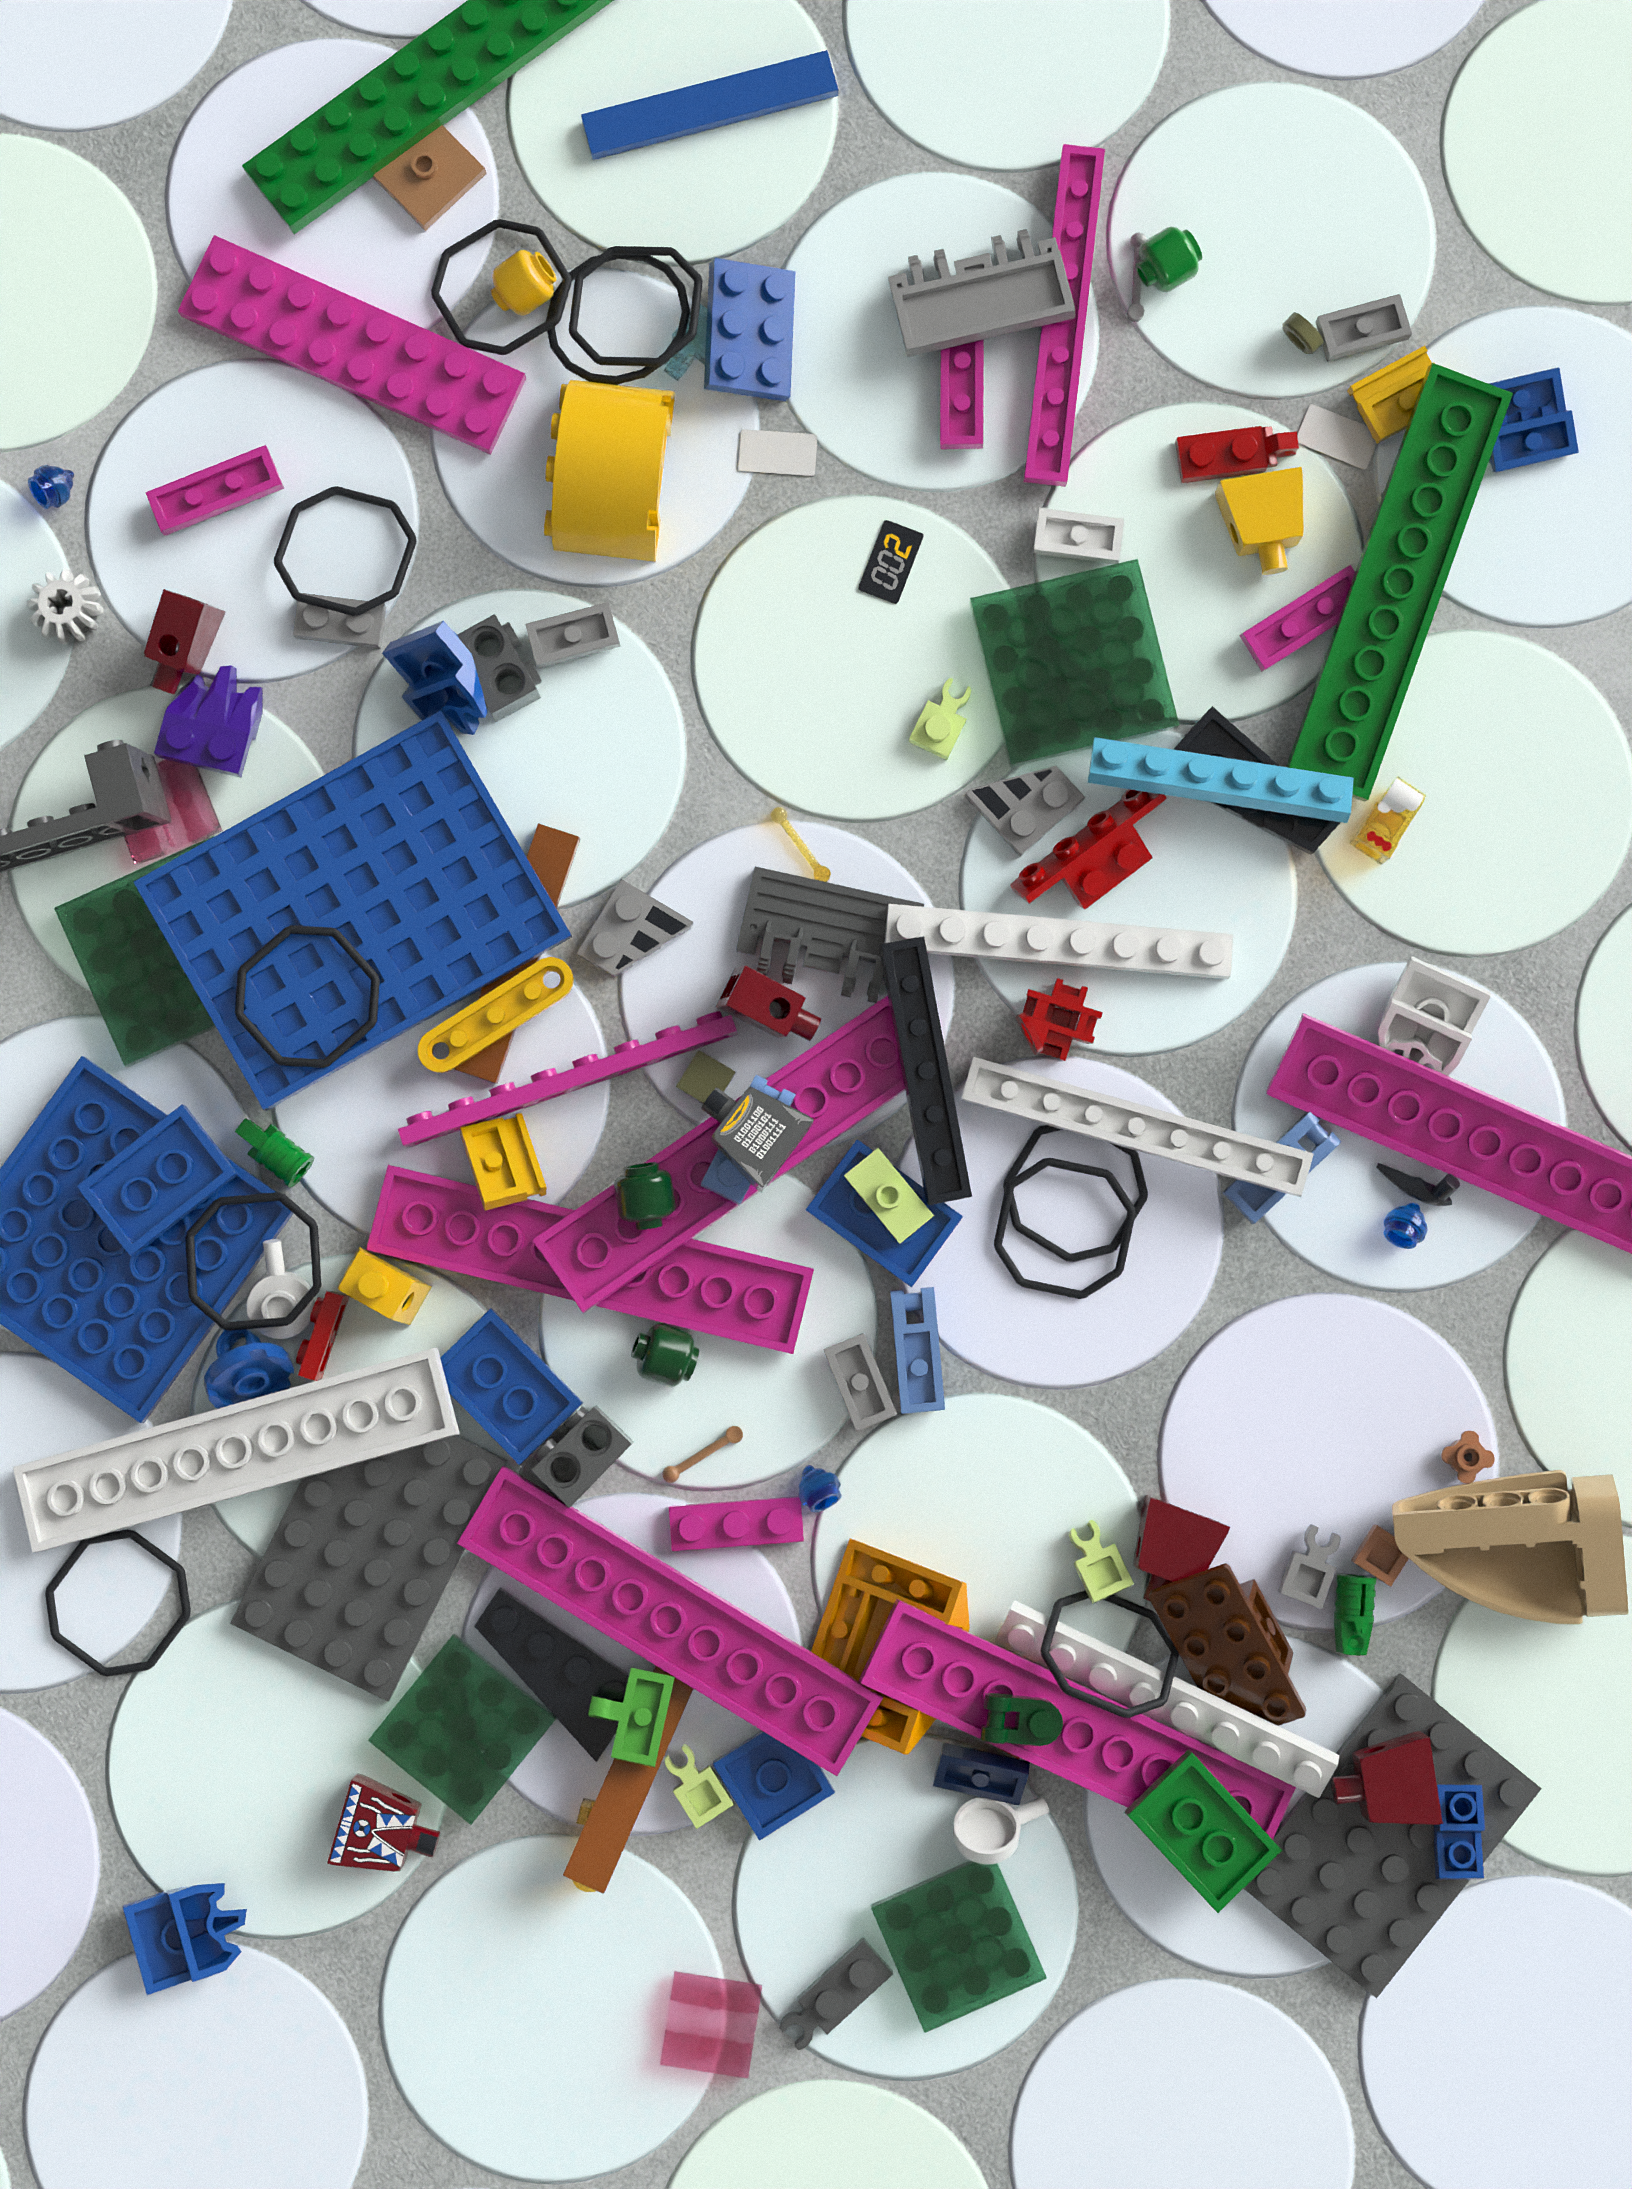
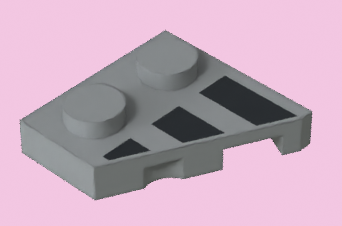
M1057 765L971 788L965 793L967 800L1020 857L1085 799V796Z
M621 879L577 951V955L616 977L632 967L635 962L651 955L665 943L690 930L694 923Z

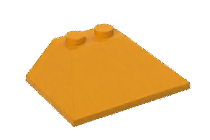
M849 1538L811 1652L856 1680H859L896 1599L938 1618L947 1625H953L969 1632L967 1585L965 1582ZM878 1692L884 1697L861 1736L908 1755L935 1722L936 1718Z

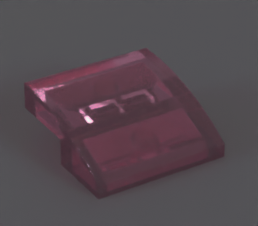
M166 759L156 763L172 823L124 837L134 864H141L162 857L223 831L198 767Z
M674 1971L660 2065L748 2079L762 1985Z

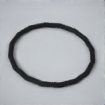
M599 255L590 257L569 272L571 282L575 279L578 272ZM613 255L606 262L616 259L644 261L664 272L677 289L682 312L677 335L667 347L669 349L686 334L690 307L685 285L668 264L651 255ZM563 280L550 300L546 321L554 315ZM555 326L547 331L550 348L565 369L589 382L618 385L645 378L662 366H645L641 370L618 376L590 373L572 363L558 345Z

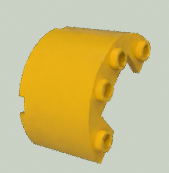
M570 380L568 384L561 385L559 398L561 413H553L551 421V439L557 440L555 456L548 455L545 480L546 482L553 483L552 510H546L544 536L552 537L554 551L656 562L661 522L659 502L667 436L671 437L675 391L581 380Z

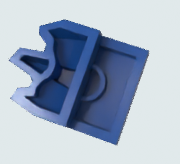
M441 621L390 642L382 654L409 684V687L401 697L417 716L424 720L441 710L445 718L462 734L475 735L480 724L478 718H485L487 709L472 653L461 642L458 635L444 621Z
M225 1883L179 1887L122 1906L147 1995L190 1980L195 1982L224 1972L242 1952L238 1945L226 1942L224 1935L245 1925L247 1909L222 1911L217 1908L216 1902L225 1895Z

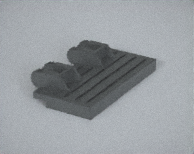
M755 866L736 952L754 955L758 938H762L763 943L757 972L766 976L771 966L772 960L770 957L774 941L789 944L787 961L784 963L781 975L783 977L782 982L792 984L800 947L807 948L803 962L804 967L839 974L842 958L848 957L849 960L841 991V996L851 997V993L854 992L858 961L875 963L873 978L869 982L867 990V1001L877 1003L884 974L879 945L884 944L887 906L888 904L924 907V904Z

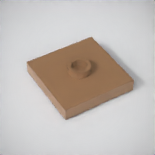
M441 125L375 173L372 178L426 231L487 173L485 167Z

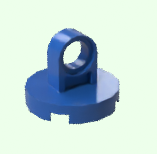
M248 1329L224 1330L216 1343L218 1359L209 1366L204 1375V1387L209 1401L215 1408L219 1409L290 1388L289 1377L291 1373L294 1374V1367L289 1354L283 1347L272 1343H261L259 1337ZM241 1338H246V1345L232 1349L235 1342Z

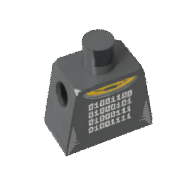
M750 1086L738 1102L716 1087L701 1107L703 1111L721 1123L712 1135V1143L761 1193L810 1130L814 1119Z

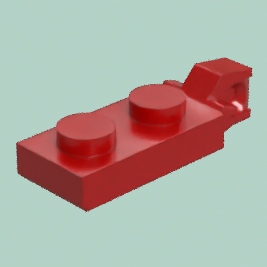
M1255 426L1181 436L1175 440L1181 483L1266 472L1267 468L1278 465L1277 458L1295 456L1296 451L1299 449L1297 431L1273 434L1272 426Z

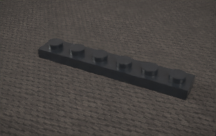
M925 937L880 944V956L926 1205L972 1197Z

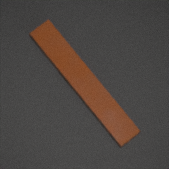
M538 823L527 859L557 909L581 839L579 836ZM541 955L482 988L478 999L539 961ZM516 1029L454 1070L498 1084Z
M655 1665L654 1673L672 1676ZM677 1678L674 1679L655 1768L617 1759L613 1760L563 1876L602 1894L605 1893L693 1692L692 1687Z

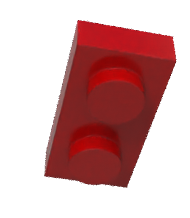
M326 1291L324 1298L318 1297L310 1315V1322L315 1323L310 1340L303 1339L296 1356L295 1363L301 1365L298 1376L313 1381L323 1378L350 1296L335 1291Z

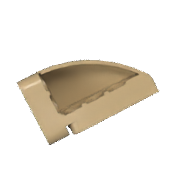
M1562 1470L1520 1474L1438 1489L1399 1500L1392 1505L1395 1542L1400 1551L1440 1584L1470 1601L1499 1613L1554 1624H1582L1584 1615L1587 1617L1629 1614L1621 1510L1613 1474L1571 1477L1572 1489H1568L1566 1473Z

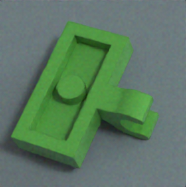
M631 1668L623 1703L592 1696L588 1712L589 1717L619 1722L611 1754L612 1759L655 1768L675 1677Z

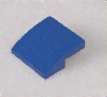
M1559 367L1488 383L1513 393L1489 459L1493 472H1500L1579 453L1572 410H1566Z

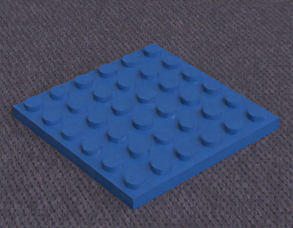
M81 1056L0 1168V1324L139 1423H145L215 1325L214 1321L191 1302L188 1295L185 1241L187 1231L211 1203L220 1197L274 1193L277 1191L225 1155L239 1175L138 1254L129 1256L76 1186L168 1114L87 1057ZM280 1201L220 1206L194 1237L197 1296L221 1316L264 1256L263 1242L276 1239L294 1213Z

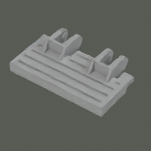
M1028 230L1017 231L1016 240L1022 259L1008 262L1004 240H1002L1001 235L991 237L996 265H992L990 253L954 261L956 275L953 276L950 275L944 249L934 250L933 261L939 279L924 282L923 267L918 255L908 256L913 285L909 286L906 273L888 277L907 357L1075 318V306L1056 238L1038 241L1040 255L1034 256Z

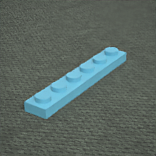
M1094 737L1088 775V783L1342 823H1348L1351 815L1354 780L1352 777Z

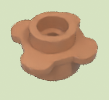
M1469 1430L1464 1431L1461 1434V1438L1453 1442L1451 1446L1444 1447L1441 1453L1443 1462L1449 1464L1457 1472L1458 1480L1466 1484L1474 1482L1478 1472L1483 1468L1492 1467L1495 1462L1493 1452L1485 1450L1479 1442V1435ZM1466 1453H1470L1472 1455V1459L1470 1461H1466L1464 1459V1455Z

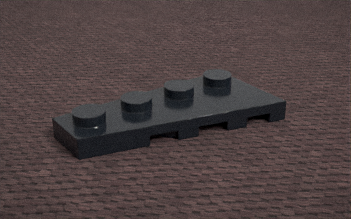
M1213 706L1173 749L1280 766ZM1210 802L1310 855L1319 848L1341 823Z
M500 1587L474 1627L594 1761L597 1762L616 1734L619 1722L589 1717L588 1712L592 1696L623 1703L629 1673Z

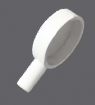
M270 1239L263 1242L267 1274L257 1280L248 1296L247 1314L249 1320L286 1317L311 1289L310 1285L301 1276L285 1271L280 1239ZM313 1298L293 1323L287 1326L256 1329L263 1335L275 1339H286L301 1333L310 1322L315 1298Z
M982 1797L972 1799L963 1804L955 1815L953 1824L955 1846L964 1857L979 1864L1000 1863L1008 1859L1016 1851L1019 1844L1021 1825L1048 1814V1805L1043 1797H1039L1014 1809L1005 1802Z

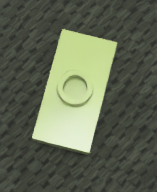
M879 1148L844 1175L846 1180L899 1244L934 1216Z

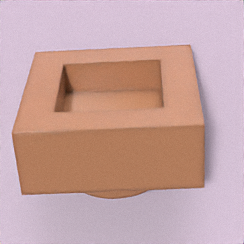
M1374 1524L1352 1557L1351 1562L1391 1587L1409 1558L1398 1548L1395 1536Z

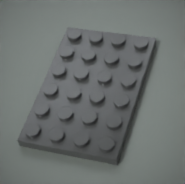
M455 1435L302 1478L230 1624L389 1702L465 1548L457 1544L501 1467L506 1466L508 1460Z
M1399 1673L1336 1754L1340 1755L1338 1766L1331 1778L1355 1774L1352 1758L1353 1752L1412 1732L1421 1731L1430 1737L1437 1785H1482L1485 1831L1481 1832L1484 1863L1542 1788L1414 1683ZM1330 1778L1319 1798L1305 1792L1280 1823L1273 1838V1841L1282 1851L1243 1889L1377 1999L1470 1880L1436 1879L1434 1825L1368 1822L1361 1814L1359 1801L1343 1804L1335 1803Z

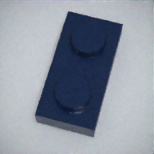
M943 1742L934 1773L933 1786L1019 1806L1029 1776L1030 1762Z

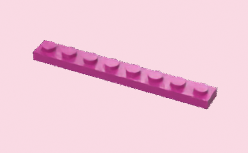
M1063 144L1061 150L1051 238H1056L1058 249L1061 252L1075 306V318L1041 326L1023 481L1027 483L1066 487L1068 482L1105 149Z
M721 1011L709 1013L696 1019L698 1024L696 1027L681 1031L680 1026L676 1025L655 1033L657 1040L643 1045L639 1044L638 1039L622 1043L613 1048L614 1055L600 1060L597 1054L581 1057L572 1061L574 1068L557 1074L556 1069L551 1068L530 1076L532 1083L518 1088L515 1087L514 1082L497 1086L489 1090L491 1097L475 1103L472 1096L456 1100L448 1104L449 1111L434 1117L431 1111L415 1114L406 1118L408 1126L398 1129L402 1144L407 1148H411L460 1131V1127L489 1121L736 1036L738 1033L732 1015L723 1017Z

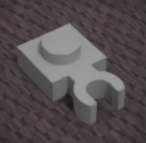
M1310 1524L1304 1534V1542L1307 1546L1306 1553L1304 1555L1294 1550L1292 1551L1278 1592L1322 1609L1337 1567L1325 1562L1327 1556L1333 1554L1339 1548L1341 1537L1332 1532L1329 1542L1325 1546H1318L1315 1536L1318 1533L1319 1527Z

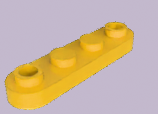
M547 957L537 961L425 1033L418 1044V1057L421 1063L427 1069L437 1073H445L455 1069L564 999L573 988L574 977L572 970L559 958ZM550 972H555L560 976V983L555 988H548L544 984V977ZM439 1043H446L449 1047V1054L444 1059H437L433 1053L434 1047Z

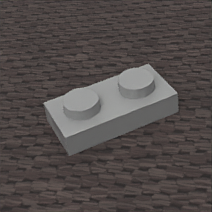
M1401 294L1318 316L1315 321L1317 330L1324 341L1322 347L1327 362L1409 340L1412 335Z
M302 593L351 607H357L367 602L364 600ZM297 601L293 635L296 639L381 649L387 607L383 603L361 615L351 616Z
M609 602L525 624L537 669L621 647Z
M864 1333L823 1349L856 1431L897 1415Z

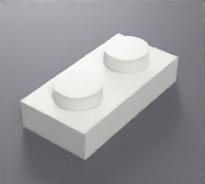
M1039 507L1033 554L1118 565L1125 518Z

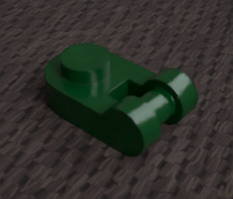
M985 1693L984 1708L988 1709L987 1723L982 1725L980 1740L999 1744L1014 1743L1042 1746L1052 1743L1061 1734L1063 1727L1062 1715L1059 1709L1049 1700L1040 1697ZM1006 1712H1016L1015 1727L1004 1726Z

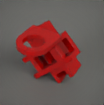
M1057 978L1051 996L1028 989L1023 1012L1018 1014L1015 1019L1034 1055L1043 1053L1066 1061L1072 1040L1085 1044L1094 1043L1095 1037L1092 1036L1097 1020L1101 1019L1103 1012L1083 1006L1088 987L1074 988L1063 984V979Z

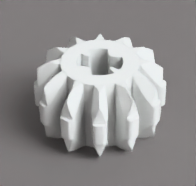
M63 569L59 580L51 572H46L45 580L47 585L44 588L40 584H32V590L39 597L26 601L27 607L35 611L29 620L34 627H41V635L44 638L50 640L56 636L58 642L67 645L71 634L78 641H84L85 634L82 629L86 626L91 630H98V624L91 616L104 613L103 607L95 603L101 594L96 587H88L89 579L85 575L80 574L74 578L73 573L69 569ZM67 600L72 603V607H65ZM59 607H65L63 614L58 611Z

